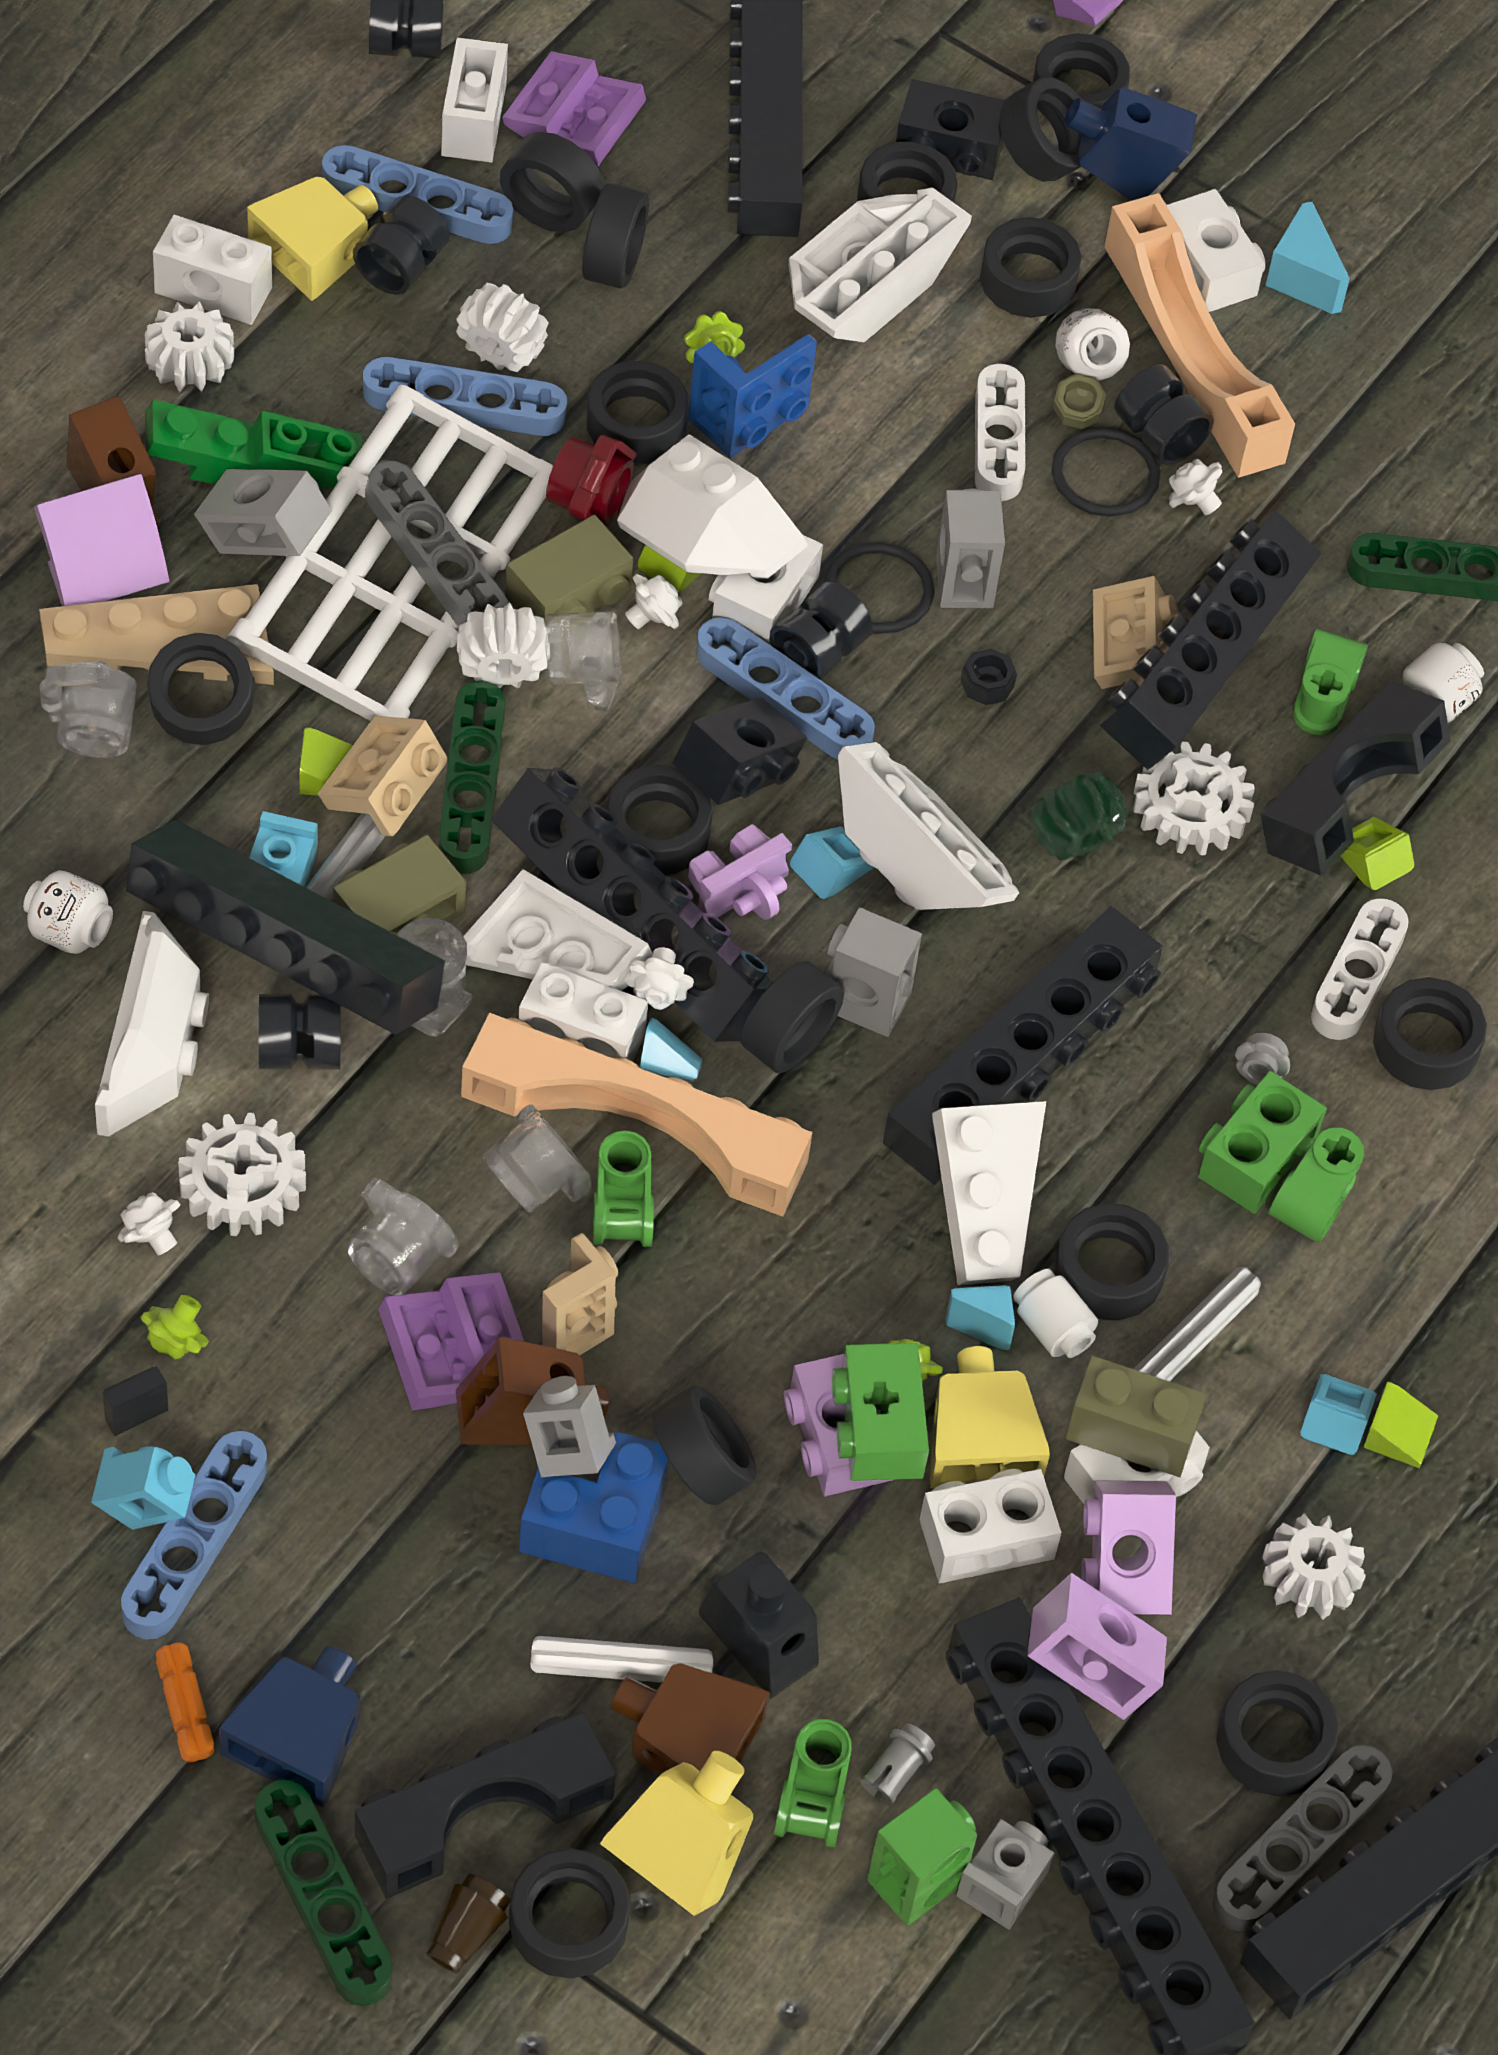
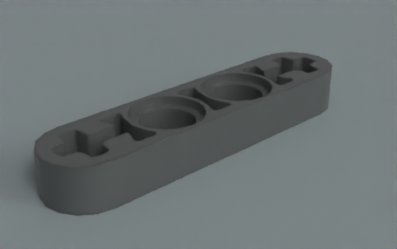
M384 461L374 466L369 474L365 488V499L369 507L459 627V625L467 622L468 613L472 612L474 603L481 611L486 609L487 604L495 608H504L508 604L504 593L414 472L398 461ZM385 482L390 488L399 486L401 488L399 496L392 489L382 491V483ZM401 504L403 509L398 513ZM423 520L434 528L435 535L426 539L415 537L408 531L406 525L410 521ZM443 561H454L464 568L466 575L457 580L448 579L439 573L437 565ZM474 587L473 594L471 595L469 591Z
M1367 1745L1353 1746L1346 1750L1234 1863L1220 1879L1213 1896V1910L1221 1924L1231 1930L1245 1932L1264 1915L1275 1911L1381 1802L1391 1783L1393 1771L1390 1761L1383 1752ZM1365 1768H1368L1374 1773L1371 1783L1368 1781L1362 1782L1352 1792L1349 1800L1343 1791L1347 1788L1353 1772L1360 1773ZM1315 1804L1330 1806L1338 1814L1339 1826L1328 1831L1315 1828L1307 1819V1808ZM1279 1844L1289 1846L1299 1857V1867L1289 1872L1278 1871L1268 1862L1266 1857L1267 1849ZM1257 1875L1263 1884L1258 1888L1251 1906L1244 1904L1239 1909L1232 1906L1230 1902L1233 1894L1240 1895L1253 1884Z

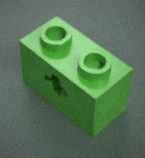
M918 1343L846 1345L842 1368L832 1369V1397L834 1405L844 1404L845 1422L837 1423V1452L839 1459H849L851 1481L923 1479L929 1446Z

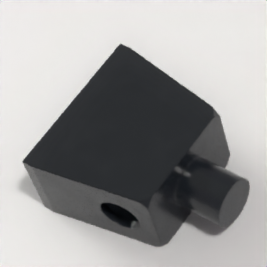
M762 1551L756 1553L712 1585L698 1614L760 1688L770 1693V1699L818 1666L817 1616L810 1604L766 1553ZM785 1644L789 1650L781 1652L782 1647Z

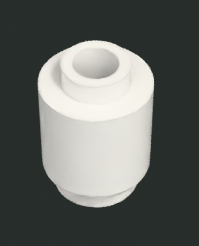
M1044 1269L1030 1276L1018 1287L1013 1296V1299L1019 1305L1017 1313L1052 1357H1059L1064 1354L1068 1358L1075 1357L1084 1352L1094 1342L1096 1335L1093 1331L1097 1327L1098 1319L1063 1276H1055L1050 1269Z

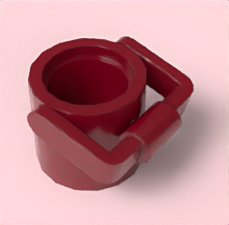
M601 435L595 445L576 437H570L561 448L551 470L546 488L547 501L568 509L570 515L580 522L595 514L605 526L609 525L621 509L626 491L633 477V461L637 453L623 442L605 435Z

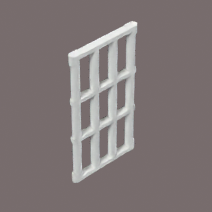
M399 385L386 403L388 410L349 467H343L337 475L338 483L326 499L332 512L301 556H286L285 561L247 617L240 618L226 638L227 641L235 644L242 653L273 667L277 671L369 721L375 715L408 718L410 715L408 708L448 647L452 648L456 645L457 635L459 634V627L447 611L441 620H438L412 605L426 583L413 565H411L393 594L364 579L391 539V535L379 519L375 522L345 568L316 553L356 493L365 498L368 475L410 413L412 412L439 427L411 469L424 487L458 438L486 453L445 515L492 578H494L498 570L502 571L506 568L507 563L510 562L509 553L545 500L546 488L553 468L552 464L536 458L424 397L423 394L406 385ZM507 464L533 479L492 542L489 543L462 527L503 465ZM384 485L381 486L382 491L389 489ZM399 487L398 490L395 492V493L397 494V496H399L400 489H401L400 487ZM401 504L398 513L403 509ZM423 520L410 521L415 526L432 534L431 537L435 535L434 528L428 522ZM307 570L331 583L333 586L289 652L286 653L262 640L259 636L303 571ZM474 587L469 591L471 595L473 594ZM354 596L381 612L338 677L334 679L307 663L346 604ZM402 622L429 638L383 706L355 689L398 624Z

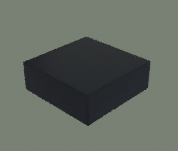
M157 1366L150 1367L104 1390L105 1421L114 1436L168 1411L167 1382Z

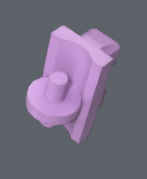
M751 824L738 832L731 840L730 852L737 860L725 866L713 851H706L692 859L689 863L688 878L699 894L698 908L703 913L710 914L716 918L733 908L739 916H743L753 910L764 920L777 915L780 910L777 895L787 890V883L784 880L789 872L786 863V853L792 850L791 842L783 833L770 839L755 825Z

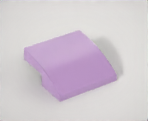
M142 474L45 502L34 507L51 559L48 561V565L62 606L105 602L170 582L156 521Z

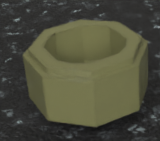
M1076 373L1059 382L1053 409L1063 425L1083 430L1100 421L1106 401V393L1097 378Z

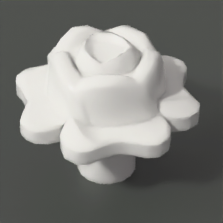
M1194 459L1192 463H1186L1176 471V475H1172L1169 478V482L1174 490L1168 498L1170 506L1175 508L1182 503L1186 505L1197 504L1205 515L1214 512L1222 504L1213 491L1216 487L1217 479L1222 474L1221 464L1215 462L1207 467L1199 459Z
M638 574L634 575L633 580L636 584L635 598L637 603L625 612L629 621L637 629L643 627L650 620L671 626L673 629L679 627L676 612L682 605V599L678 596L676 588L668 581H665V578L661 575H657L650 580Z
M668 948L655 949L653 956L648 958L646 962L640 960L632 961L630 972L624 978L626 985L634 987L633 993L636 997L647 1000L648 1004L659 1010L673 1004L675 1000L684 1001L687 998V990L693 986L694 980L692 977L683 974L684 968L682 966L674 964L676 954Z
M154 1192L147 1194L146 1197L144 1195L140 1196L136 1201L130 1203L127 1209L122 1211L120 1216L125 1227L117 1238L120 1242L124 1241L125 1243L135 1241L139 1243L149 1242L158 1256L167 1252L177 1244L176 1239L168 1228L172 1224V1212L180 1206L178 1200L173 1199L164 1202Z

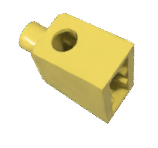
M314 177L248 206V239L271 246L272 264L313 301L355 264L353 248L368 232V221L366 218L378 211V204L373 193L364 185H359L345 195H342L325 178Z
M974 1346L961 1350L957 1354L959 1373L945 1374L939 1379L934 1405L930 1488H936L943 1483L951 1481H961L965 1484L989 1480L993 1475L1009 1469H1019L1022 1472L1041 1469L1043 1476H1045L1050 1456L1049 1446L1025 1375L1018 1370L995 1372L992 1350L987 1347Z
M713 1751L701 1771L693 1765L683 1762L663 1772L606 1834L600 1844L692 1915L699 1914L718 1903L722 1897L753 1821L751 1809L731 1795L745 1772L743 1766L730 1755L721 1751Z

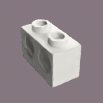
M541 962L519 1006V1019L531 1025L535 1030L557 1038H571L582 1043L589 1050L611 1058L621 1057L633 1062L645 1038L648 1001Z
M1019 1469L1004 1470L993 1475L989 1480L965 1484L961 1481L943 1483L931 1492L925 1493L919 1519L939 1584L1054 1560L1062 1533L1041 1469L1022 1472ZM1011 1509L1020 1510L1026 1513L1030 1519L1015 1520L1009 1517L1005 1511ZM954 1521L963 1522L972 1531L965 1533L956 1532L949 1528L947 1523Z

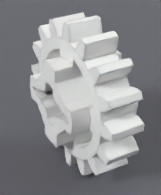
M1182 742L1179 754L1170 752L1151 769L1147 770L1143 767L1142 774L1137 775L1133 792L1136 795L1133 811L1134 813L1143 814L1140 827L1143 831L1154 828L1158 829L1156 843L1159 845L1166 843L1169 839L1177 841V853L1183 854L1187 844L1195 845L1199 855H1206L1208 843L1212 842L1222 851L1227 849L1230 836L1240 839L1243 836L1245 824L1250 822L1254 807V803L1251 800L1255 788L1254 784L1244 783L1247 769L1244 766L1231 769L1228 766L1231 758L1229 752L1221 754L1218 758L1211 756L1210 744L1205 743L1199 753L1192 752L1188 742ZM1165 783L1167 786L1163 797H1159L1158 789ZM1228 799L1229 808L1223 814L1221 811L1223 800Z
M254 1113L247 1114L244 1124H235L231 1115L226 1114L223 1116V1128L216 1130L207 1122L203 1124V1141L188 1138L186 1141V1157H180L178 1162L179 1177H181L179 1179L181 1198L189 1199L190 1214L195 1217L207 1212V1227L214 1230L223 1221L229 1223L230 1235L236 1237L240 1232L241 1225L250 1224L254 1234L260 1235L262 1234V1221L269 1219L277 1226L284 1224L283 1208L297 1211L299 1208V1192L306 1191V1172L303 1171L305 1170V1154L302 1150H295V1135L289 1132L278 1137L277 1121L274 1119L268 1121L263 1128L256 1126Z

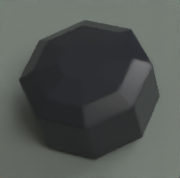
M994 649L974 652L970 655L962 669L961 683L967 697L981 704L990 705L1006 701L1015 687L1017 673L1010 657Z

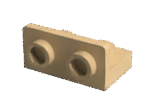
M1155 576L1093 589L1094 678L1101 689L1119 686L1129 677L1135 680L1138 674L1132 669L1133 666L1150 647L1156 645L1159 648L1163 642L1157 637L1158 633L1178 613L1174 597L1171 594L1165 595Z
M375 715L318 792V795L327 810L370 814L382 835L394 836L444 768L448 759L426 720Z
M583 1233L571 1239V1271L564 1272L551 1281L547 1289L543 1291L542 1346L575 1352L578 1355L583 1354L614 1335L615 1308L617 1307L615 1283L618 1270L616 1264L605 1248L602 1246L595 1248Z

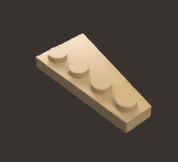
M258 584L39 609L47 666L119 672L122 666L145 668L149 672L150 665L160 649L177 637L193 633L218 635L226 639L238 620L246 618L260 598ZM265 627L259 638L268 642ZM242 653L248 660L252 677H254V683L274 685L273 667ZM205 660L186 663L176 670L204 673V679L227 681V677L230 675L222 665Z

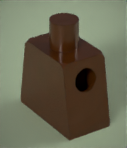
M116 396L69 414L66 466L81 491L142 474L156 525H158L159 518L153 509L156 472L121 398Z
M498 1337L456 1389L461 1444L532 1446L523 1412L538 1389L545 1382L553 1378L570 1376L576 1379L577 1386L592 1385L585 1384L583 1359L575 1352ZM595 1385L605 1418L609 1406L608 1390L605 1386Z
M677 1663L671 1666L658 1691L627 1676L613 1699L611 1710L639 1723L633 1735L631 1755L637 1762L659 1777L663 1772L683 1762L691 1764L701 1771L713 1751L726 1753L741 1763L766 1718L770 1693L749 1684Z

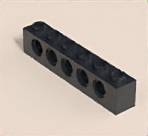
M1273 510L1259 523L1250 518L1233 535L1229 542L1236 548L1232 552L1229 549L1225 550L1206 571V574L1212 578L1207 584L1203 580L1188 594L1181 604L1187 609L1184 616L1180 612L1177 613L1161 629L1157 635L1163 642L1159 648L1156 645L1150 647L1132 668L1138 674L1135 680L1130 677L1127 678L1107 700L1113 709L1100 726L1147 770L1151 769L1178 747L1321 555V552L1276 510Z
M558 767L553 769L527 768L490 820L567 896L648 943L652 954L657 948L672 950L676 954L674 964L682 966L684 968L683 974L692 977L694 980L693 986L687 990V998L684 1001L675 1000V1003L714 1042L740 1041L742 1029L748 1015L762 994L773 982L767 976L769 973L767 965L754 954L742 951L729 939L731 932L722 921L710 914L703 913L691 901L693 894L683 883L672 877H666L653 864L655 857L645 846L634 840H628L616 828L618 821L613 814L598 804L590 803L579 792L581 785L574 776ZM563 817H565L567 825L564 836H562L560 829ZM600 852L602 853L604 860V865L601 873L599 872L597 867V860ZM637 889H639L641 894V904L638 910L634 903ZM675 925L679 932V940L676 947L672 943V930ZM712 963L715 964L717 969V978L714 985L709 977Z
M1110 906L888 1113L883 1144L932 1184L938 1183L942 1177L932 1113L942 1108L1022 1103L1025 1099L1028 1102L1035 1101L1047 1088L1051 1075L1062 1064L1067 1068L1072 1066L1085 1051L1088 1040L1098 1030L1105 1033L1117 1023L1124 1012L1125 1004L1135 995L1141 999L1152 990L1161 975L1157 968L1163 946ZM1094 976L1105 977L1108 981L1099 980ZM1064 1010L1072 1013L1073 1015H1064L1057 1011ZM1019 1045H1030L1035 1047L1036 1050L1024 1049ZM982 1080H994L1000 1083V1085H990Z

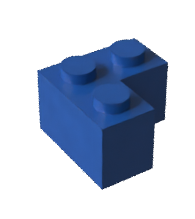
M613 1431L616 1444L602 1465L597 1483L570 1475L541 1477L539 1468L537 1469L521 1518L519 1552L636 1584L668 1481L670 1462L660 1443Z

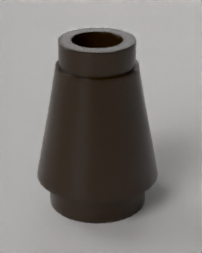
M468 1874L462 1884H454L431 1941L432 1944L426 1955L446 1970L458 1974L463 1965L467 1964L485 1942L508 1919L504 1911L511 1902V1899L488 1881L474 1874Z

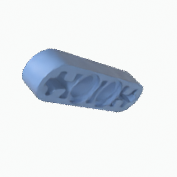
M336 146L328 150L323 156V178L342 195H345L359 185L366 186L376 198L378 210L385 212L400 196H414L428 203L431 198L442 195L453 199L455 202L453 206L445 209L433 207L446 222L449 233L481 243L494 244L507 239L512 232V202L498 192L354 146ZM396 180L404 183L407 188L400 193L393 194L383 191L379 186L386 181ZM467 205V214H464L465 206ZM490 214H491V215H496V216H493V217L490 219V221H487V220H486V219L489 217Z
M393 357L374 359L366 365L363 371V397L366 403L381 411L388 410L386 403L399 385L410 387V383H415V391L477 426L537 436H549L559 432L566 423L567 396L560 387L552 383ZM384 380L393 381L390 383L389 388L380 387ZM434 385H443L452 390L453 394L448 398L436 400L427 396L425 390ZM487 393H494L500 395L505 400V403L496 408H487L479 404L477 398ZM515 400H522L520 401V410H514ZM540 405L550 406L547 409V413H539L536 411L539 410Z
M719 617L710 619L701 626L698 631L696 649L699 663L748 699L764 698L808 737V741L838 760V754L845 746L873 743L875 724L872 717L866 711L741 624L729 618ZM725 641L731 643L730 648L724 645L720 646L718 649L711 647L712 642L717 645H721ZM736 659L740 661L739 665H736ZM755 667H769L778 674V678L770 683H759L750 677L749 672ZM809 696L816 699L821 707L812 713H802L796 710L791 702L797 697ZM831 714H834V721L829 718ZM853 730L859 733L858 737L849 735L846 739L839 736L840 731L844 734H849Z
M245 1431L231 1432L224 1435L215 1444L195 1476L185 1518L166 1522L127 1584L121 1597L122 1618L125 1627L134 1636L146 1640L157 1639L166 1635L174 1627L259 1490L267 1474V1451L262 1440L256 1435ZM243 1453L249 1454L251 1467L243 1464L238 1468L232 1478V1489L225 1483L230 1474L229 1457L238 1460ZM205 1498H215L222 1501L228 1510L222 1519L215 1522H204L194 1515V1506ZM178 1546L190 1548L198 1557L196 1563L185 1571L169 1569L162 1561L164 1554L169 1549ZM158 1580L165 1586L159 1597L161 1613L151 1611L147 1614L146 1618L139 1616L137 1602L144 1605L151 1602L158 1591Z

